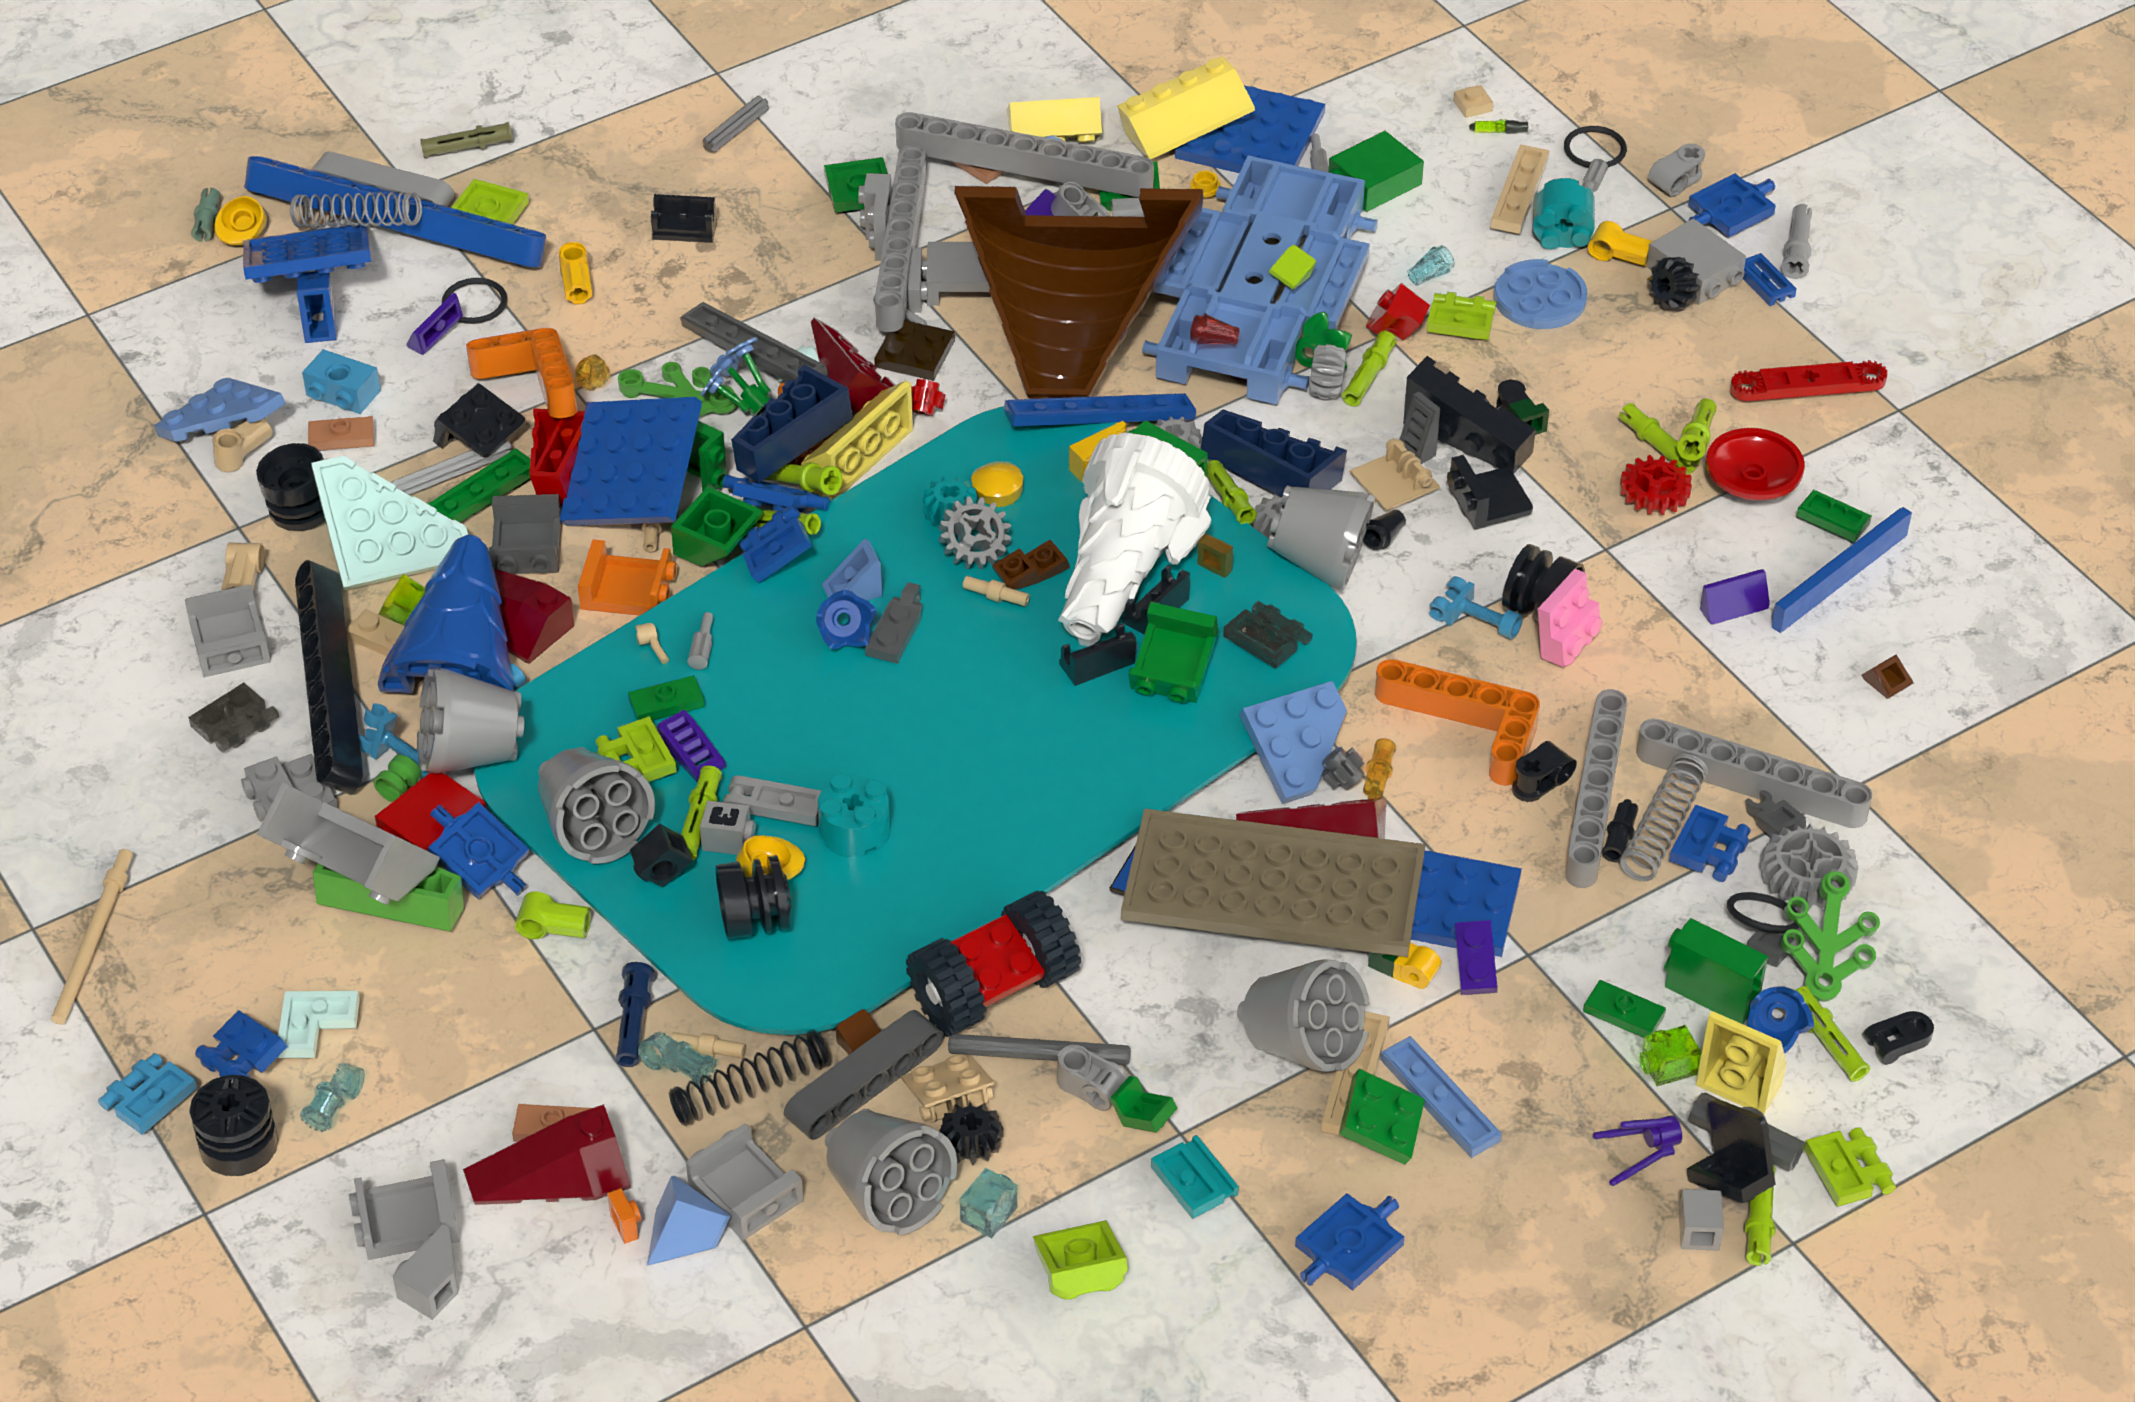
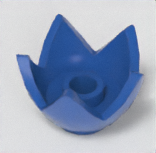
M838 591L820 605L816 614V624L823 640L831 649H839L845 645L853 647L866 646L870 639L869 624L875 617L876 608L869 601L856 596L852 591ZM845 612L848 614L849 619L846 624L841 625L838 623L837 617L840 613Z
M1777 986L1764 989L1754 997L1750 1003L1747 1025L1752 1029L1780 1040L1784 1053H1786L1794 1045L1799 1034L1807 1032L1814 1027V1020L1809 1007L1804 1001L1803 995L1794 989ZM1777 1007L1783 1008L1786 1011L1785 1015L1781 1018H1775L1772 1015V1011Z

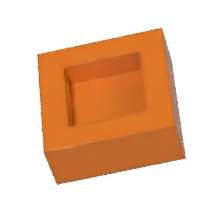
M622 1188L607 1193L610 1217L624 1244L639 1239L637 1223L642 1220L636 1202L634 1200L628 1202Z

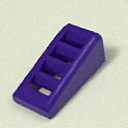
M686 710L676 713L657 725V731L672 757L696 782H698L700 770L703 766H714L719 770L726 768V762ZM699 748L698 751H696V752H694V753L688 755L689 753H691V752H693V751H695L696 749ZM706 757L709 759L698 766L695 765V763Z

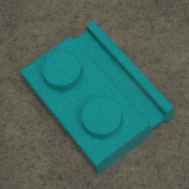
M1198 1135L1193 1136L1192 1141L1186 1144L1181 1142L1151 1158V1168L1192 1219L1223 1204L1224 1199L1231 1195L1233 1198L1238 1196L1239 1186Z

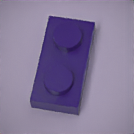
M1491 920L1456 922L1455 938L1461 995L1497 993L1498 986Z

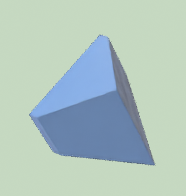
M864 539L822 583L828 597L842 590L852 591L856 596L865 600L882 597L881 563L869 540Z
M671 1176L656 1208L647 1266L716 1248L731 1215L678 1177Z

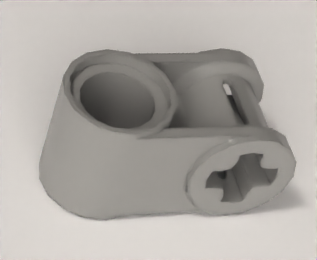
M1697 144L1682 145L1673 153L1655 162L1649 171L1648 179L1671 197L1679 195L1683 190L1701 180L1703 172L1700 165L1705 157L1704 149Z
M1075 182L1064 183L1051 204V211L1054 216H1096V213H1098L1097 216H1110L1104 206L1099 204L1081 185Z
M1069 1045L1064 1047L1058 1055L1057 1084L1059 1088L1086 1101L1095 1109L1101 1111L1108 1110L1112 1105L1111 1096L1129 1077L1126 1071L1118 1064L1105 1060L1088 1051L1083 1046Z

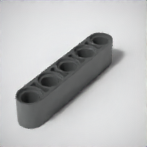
M917 1010L907 1012L790 1098L784 1108L783 1114L785 1118L809 1139H818L900 1079V1076L911 1071L937 1051L944 1038L943 1032Z

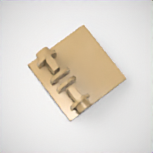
M1395 438L1390 439L1386 443V455L1350 470L1352 476L1370 495L1376 497L1375 500L1385 511L1440 488V485L1432 478V472L1421 465L1420 459L1415 457L1412 451H1407L1402 440H1396Z
M952 1055L944 1062L932 1066H920L913 1069L911 1073L900 1076L904 1084L923 1105L919 1107L923 1121L930 1120L935 1122L944 1117V1113H948V1109L952 1113V1109L956 1104L955 1098L958 1105L964 1108L969 1100L974 1107H978L984 1102L988 1104V1099L994 1097L991 1088L994 1085V1081L971 1055Z

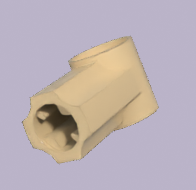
M263 418L248 423L247 419H245L233 429L227 428L217 431L213 435L215 467L224 472L240 469L244 462L243 457L272 436V427L269 426L266 419Z
M229 542L227 544L225 553L226 572L221 590L248 584L252 586L253 590L257 573H262L265 565V550L262 543Z

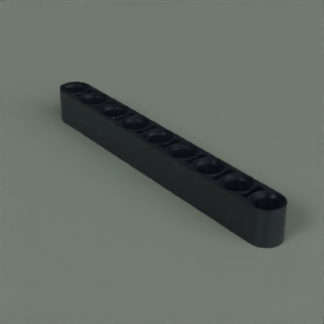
M305 560L296 573L295 588L316 779L320 784L346 794H353L362 781L363 766L340 575L337 571L313 561Z

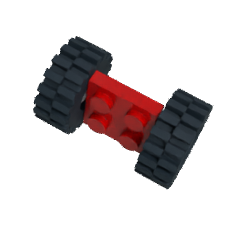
M1037 890L1006 905L1003 908L1001 917L951 942L948 939L940 938L908 955L906 959L908 966L906 973L911 978L910 987L916 993L914 997L916 1001L920 1002L924 1015L927 1014L929 1021L936 1025L946 1037L952 1036L982 1021L985 1017L983 1013L986 1012L987 1006L1034 983L1035 985L1039 984L1040 988H1045L1076 973L1080 969L1081 957L1078 955L1080 948L1074 941L1077 939L1074 931L1070 930L1068 926L1070 922L1067 917H1063V910L1059 905H1054V899L1051 896L1047 897L1046 892H1039Z

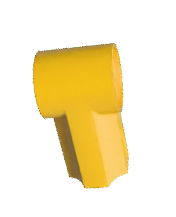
M1603 221L1588 244V251L1593 258L1599 261H1608L1614 257L1646 267L1649 244L1653 241L1625 233L1621 226L1613 221Z
M568 242L559 249L560 272L565 298L573 302L574 305L585 304L592 297L587 250L581 243Z

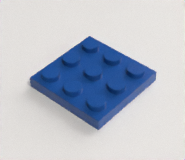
M1425 850L1411 940L1456 948V922L1491 920L1494 956L1502 957L1522 868Z

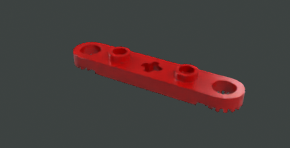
M1868 360L1867 363L1862 361V363L1855 364L1851 361L1759 369L1757 372H1747V370H1744L1743 373L1738 371V374L1735 373L1732 377L1730 392L1739 400L1757 401L1876 391L1885 386L1888 370H1886L1885 366H1882V363L1877 364L1875 360L1874 363ZM1864 374H1874L1877 377L1876 379L1874 377L1870 379V377L1867 378V375L1864 376ZM1741 384H1749L1753 387H1751V389L1750 387H1748V389L1746 390V387L1742 389Z

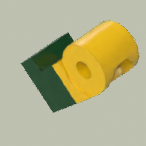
M1411 942L1408 957L1369 952L1368 967L1419 989H1424L1429 985L1442 965L1439 955L1434 950L1426 946H1417Z

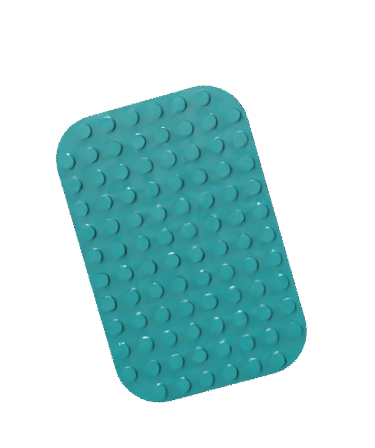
M1004 406L982 412L957 424L831 500L827 511L816 509L811 512L817 514L821 521L820 530L816 534H808L812 547L760 583L751 577L743 554L520 687L516 690V692L521 693V707L518 716L524 717V732L522 737H516L518 745L516 761L474 767L475 779L483 801H485V804L496 818L703 1011L724 1023L759 1033L798 1035L807 1034L811 1029L820 1032L833 1028L836 1029L839 1023L861 1009H865L870 1013L908 988L911 978L906 973V968L908 967L906 959L910 953L940 938L948 939L951 942L1001 917L1003 908L1006 905L1034 891L1039 890V892L1044 891L1048 893L1138 832L1144 809L1169 811L1256 752L1239 716L1243 708L1333 681L1337 691H1339L1347 681L1355 661L1356 629L1347 606L1333 588L1271 548H1268L1269 539L1249 523L1240 524V521L1236 520V517L1228 507L1209 494L1210 499L1206 510L1211 517V524L1205 533L1233 546V570L1224 578L1197 565L1198 543L1187 556L1180 560L1178 565L1171 564L1168 561L1164 549L1160 558L1158 557L1154 566L1149 571L1146 579L1142 580L1134 599L1135 604L1138 603L1161 581L1162 570L1167 565H1171V575L1175 580H1177L1178 573L1182 569L1190 573L1189 600L1180 608L1217 616L1219 632L1197 703L1189 701L1178 703L1166 696L1158 694L1147 696L1136 692L1135 689H1131L1128 674L1130 668L1135 667L1144 634L1125 625L1124 633L1132 631L1136 637L1135 664L1074 686L1059 665L1061 646L1069 643L1070 653L1088 646L1080 645L1078 639L1071 635L1058 619L1067 601L1065 598L1066 589L1078 558L1080 539L1079 511L1082 500L1088 497V494L1085 493L1084 484L1069 470V446L1116 423L1012 426L1004 412ZM996 461L1009 462L1016 465L1023 475V492L1013 504L996 507L994 510L997 514L1005 512L1006 515L1002 523L1011 524L1009 532L1005 533L1011 536V541L1008 545H1004L1007 550L1003 557L997 555L998 560L996 562L1019 548L1024 554H1027L1051 539L1067 558L1070 568L1037 584L1015 589L1030 594L1026 607L1004 600L999 603L987 599L984 594L963 589V581L966 576L987 582L991 580L1003 581L987 560L983 569L979 570L975 562L972 563L969 569H966L965 561L962 559L957 564L953 563L955 557L953 552L947 555L944 554L948 544L939 543L938 540L944 532L938 529L939 525L932 526L931 521L926 519L923 513L924 490L930 487L931 481L940 483L942 476L947 480H952L956 476L959 482L968 480L969 485L973 487L971 476L977 468ZM990 523L991 530L995 532L994 527ZM973 530L970 534L976 537L979 532ZM954 533L956 540L960 544L958 535ZM864 539L870 541L881 563L882 597L867 600L876 608L875 617L869 624L870 637L889 601L893 597L901 598L902 590L908 582L921 586L919 589L921 597L919 603L923 604L921 611L922 619L898 664L866 656V646L853 647L845 645L839 649H831L823 640L816 624L817 611L820 605L828 599L822 583ZM1125 608L1116 625L1122 623V617L1125 615ZM709 612L713 614V621L710 629L712 646L708 665L705 669L696 670L688 665L687 660L693 636L696 632H700L703 615ZM845 612L840 613L837 617V621L841 625L846 624L849 619L848 614ZM653 623L655 625L657 639L669 658L666 664L661 663L651 648L650 643L638 645L636 637L637 625ZM1115 627L1108 634L1102 633L1099 641L1096 643L1115 637ZM694 675L704 698L705 707L687 711V713L695 720L726 762V768L720 770L722 778L719 781L715 794L717 802H722L725 795L730 794L728 787L734 776H745L821 791L831 782V778L836 774L845 773L849 776H864L873 780H879L885 784L889 798L890 835L886 843L878 850L874 847L865 851L866 855L847 857L836 854L827 847V843L823 838L821 839L819 833V820L817 826L750 814V820L756 822L755 836L779 837L791 842L803 852L805 862L801 872L787 880L791 898L789 930L780 932L775 916H771V933L765 934L760 920L754 919L751 937L728 940L719 904L715 865L736 862L737 855L702 851L700 841L696 859L663 888L651 881H643L635 873L633 868L635 864L630 852L619 859L601 864H591L589 861L569 855L556 841L539 796L538 781L540 776L538 770L542 763L550 760L562 751L578 747H584L591 752L597 753L598 747L595 740L599 736L606 735L610 741L617 739V727L637 721L629 702L628 692ZM667 716V717H664V718L652 720V722H653V724L655 725V727H656V729H657V725H658L661 721H663V720H665V719H667V718H669V717H671V716ZM699 748L696 749L695 751L689 753L688 755H690V754H692V753L698 751ZM627 753L619 757L622 762L630 759ZM706 757L695 763V765L698 766L709 759ZM675 759L676 773L649 782L655 799L653 819L648 820L645 829L636 840L637 842L659 823L681 835L690 807L688 799L691 791L696 788L697 782Z

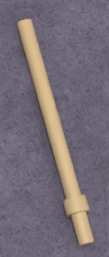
M127 849L119 851L113 868L107 870L102 883L104 890L51 1017V1020L56 1024H65L116 896L124 889L128 879L126 872L133 857L132 852Z

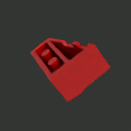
M533 408L535 422L534 428H532L533 448H531L530 478L536 495L559 494L560 506H563L564 498H567L571 473L574 469L579 448L578 444L582 435L581 427L585 411H578L575 415L567 418H554L549 415L548 409Z

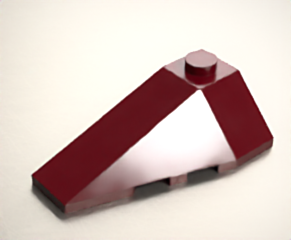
M815 317L812 319L811 327L819 361L826 365L827 377L849 388L852 411L858 413L868 401L874 399L881 391L895 386V383L888 377L884 376L881 380L882 377L875 371L877 367L858 354L859 350L838 330Z
M494 569L502 601L499 607L508 639L506 642L508 652L525 663L530 664L574 627L571 598L546 583Z
M1386 797L1341 801L1332 805L1312 804L1292 809L1290 807L1244 811L1236 814V820L1385 839Z
M604 1104L568 1116L463 1169L474 1205L521 1203L523 1200L546 1199V1202H559V1199L581 1198L582 1201H591L606 1197L607 1193L620 1188L623 1191L631 1188L617 1139Z

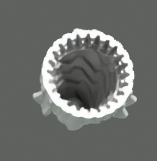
M1131 433L1109 435L1108 438H1103L1096 445L1085 469L1082 483L1088 497L1082 500L1079 511L1080 539L1078 558L1066 589L1065 598L1067 601L1058 619L1059 622L1063 623L1064 628L1078 639L1080 645H1094L1099 641L1102 633L1108 634L1116 626L1128 599H1135L1142 580L1146 579L1149 571L1154 566L1158 557L1160 558L1164 549L1168 561L1171 564L1178 565L1180 560L1187 556L1197 545L1198 540L1205 534L1211 524V517L1206 510L1210 499V487L1208 486V478L1205 477L1202 468L1180 449L1151 436Z

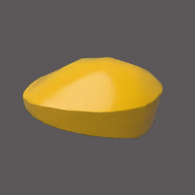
M241 196L234 198L226 203L218 212L215 220L216 236L219 240L229 245H243V240L257 238L266 225L267 216L265 210L252 197Z
M996 461L977 468L971 476L972 486L976 490L977 497L979 499L983 497L985 503L989 505L993 502L996 503V507L1013 504L1023 492V475L1021 470L1009 462Z
M761 835L750 837L744 842L736 857V862H740L745 877L752 876L753 859L759 858L763 873H768L767 856L777 855L780 866L786 874L787 880L801 872L804 867L805 857L803 852L791 842L779 837Z

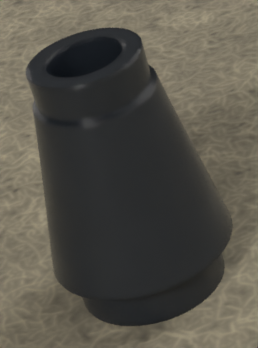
M1394 509L1371 519L1369 524H1366L1367 528L1363 538L1365 545L1373 550L1386 549L1406 524L1404 514Z

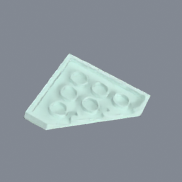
M346 456L311 463L343 591L436 570L453 542L458 538L468 535L465 525L437 512V509L415 496L411 497L396 488V485L377 474L366 471Z

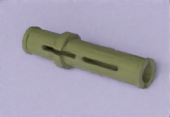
M509 122L483 128L482 125H477L476 129L420 139L424 158L475 147L486 149V145L513 141Z

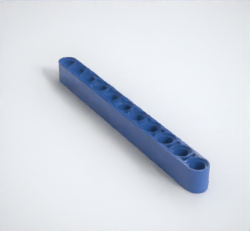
M250 156L247 160L244 188L289 202L292 201L295 195L301 194L307 195L309 199L314 194H317L320 199L324 194H328L331 200L335 194H339L343 200L345 194L349 193L354 200L355 195L360 193L365 200L368 193L373 194L376 199L378 193L382 192L387 199L388 194L392 192L266 157ZM393 192V193L396 195V197L398 198L399 193ZM393 195L389 197V211L392 219L394 218L396 206ZM401 195V197H400V211H401V214H402V201H403L404 195ZM349 196L345 199V212L348 218L351 217L352 203ZM360 196L356 199V212L359 220L363 212ZM368 196L367 212L371 220L374 204L372 197ZM379 196L378 212L382 219L385 204L383 197ZM314 197L312 208L319 209V201ZM325 197L323 201V211L330 212L328 197ZM335 197L334 212L337 215L341 214L339 197ZM409 197L408 215L410 220L413 221L417 211L414 197ZM421 200L422 215L416 225L408 226L404 223L399 226L393 223L390 226L379 225L384 228L523 266L541 267L543 262L546 234ZM397 213L395 222L399 223L402 220L400 219V216ZM375 214L374 223L380 222L377 214ZM386 214V217L383 221L385 223L391 222V220L388 217V214ZM364 215L362 222L368 223L369 221L366 215Z

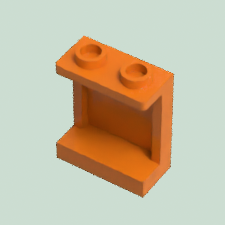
M592 539L578 583L580 609L640 616L670 598L669 582L675 581L677 573V563L672 561L671 549L663 548L660 560L607 555L606 542L604 540Z

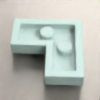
M285 991L278 1036L288 1047L278 1058H315L319 1029L356 1028L360 1002L358 991Z

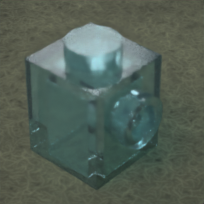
M985 1168L959 1198L960 1221L992 1239L1018 1208L1017 1184L1013 1183L1006 1175L997 1174Z

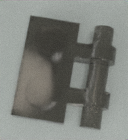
M1260 601L1253 605L1252 612L1244 609L1224 626L1223 631L1225 638L1275 669L1297 651L1298 641L1307 645L1311 641L1313 634L1304 629L1303 623L1296 619L1290 620L1280 614L1281 611L1272 604L1267 606Z
M243 682L189 716L188 719L191 728L209 744L215 742L217 748L221 752H225L231 747L238 748L244 744L245 738L256 731L263 732L269 728L270 723L279 717V713L274 706L266 709L265 700Z

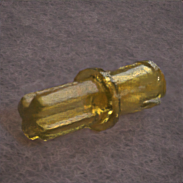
M1380 738L1376 740L1372 758L1366 764L1367 776L1363 793L1368 795V799L1381 798L1384 794L1387 779L1393 774L1391 764L1397 746L1390 739Z

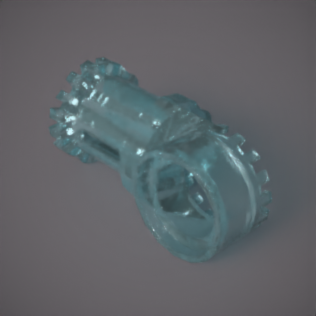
M655 1032L641 1042L638 1047L640 1059L648 1068L660 1070L665 1067L674 1073L679 1071L691 1078L699 1086L702 1075H707L711 1078L712 1075L709 1073H714L715 1071L713 1068L716 1067V1060L710 1055L704 1056L693 1050L692 1046L687 1042H677L666 1036L665 1033ZM653 1045L658 1048L662 1058H660V1055L655 1054L656 1051L652 1049ZM706 1078L703 1079V1085H705V1082H708Z
M343 1062L339 1064L330 1083L322 1082L317 1084L314 1089L315 1096L310 1105L303 1108L300 1112L301 1120L305 1121V1124L310 1123L309 1128L312 1129L314 1126L316 1131L318 1129L320 1132L327 1129L330 1130L333 1125L332 1118L337 1109L343 1107L348 1099L354 1100L359 1095L365 1077L363 1068Z

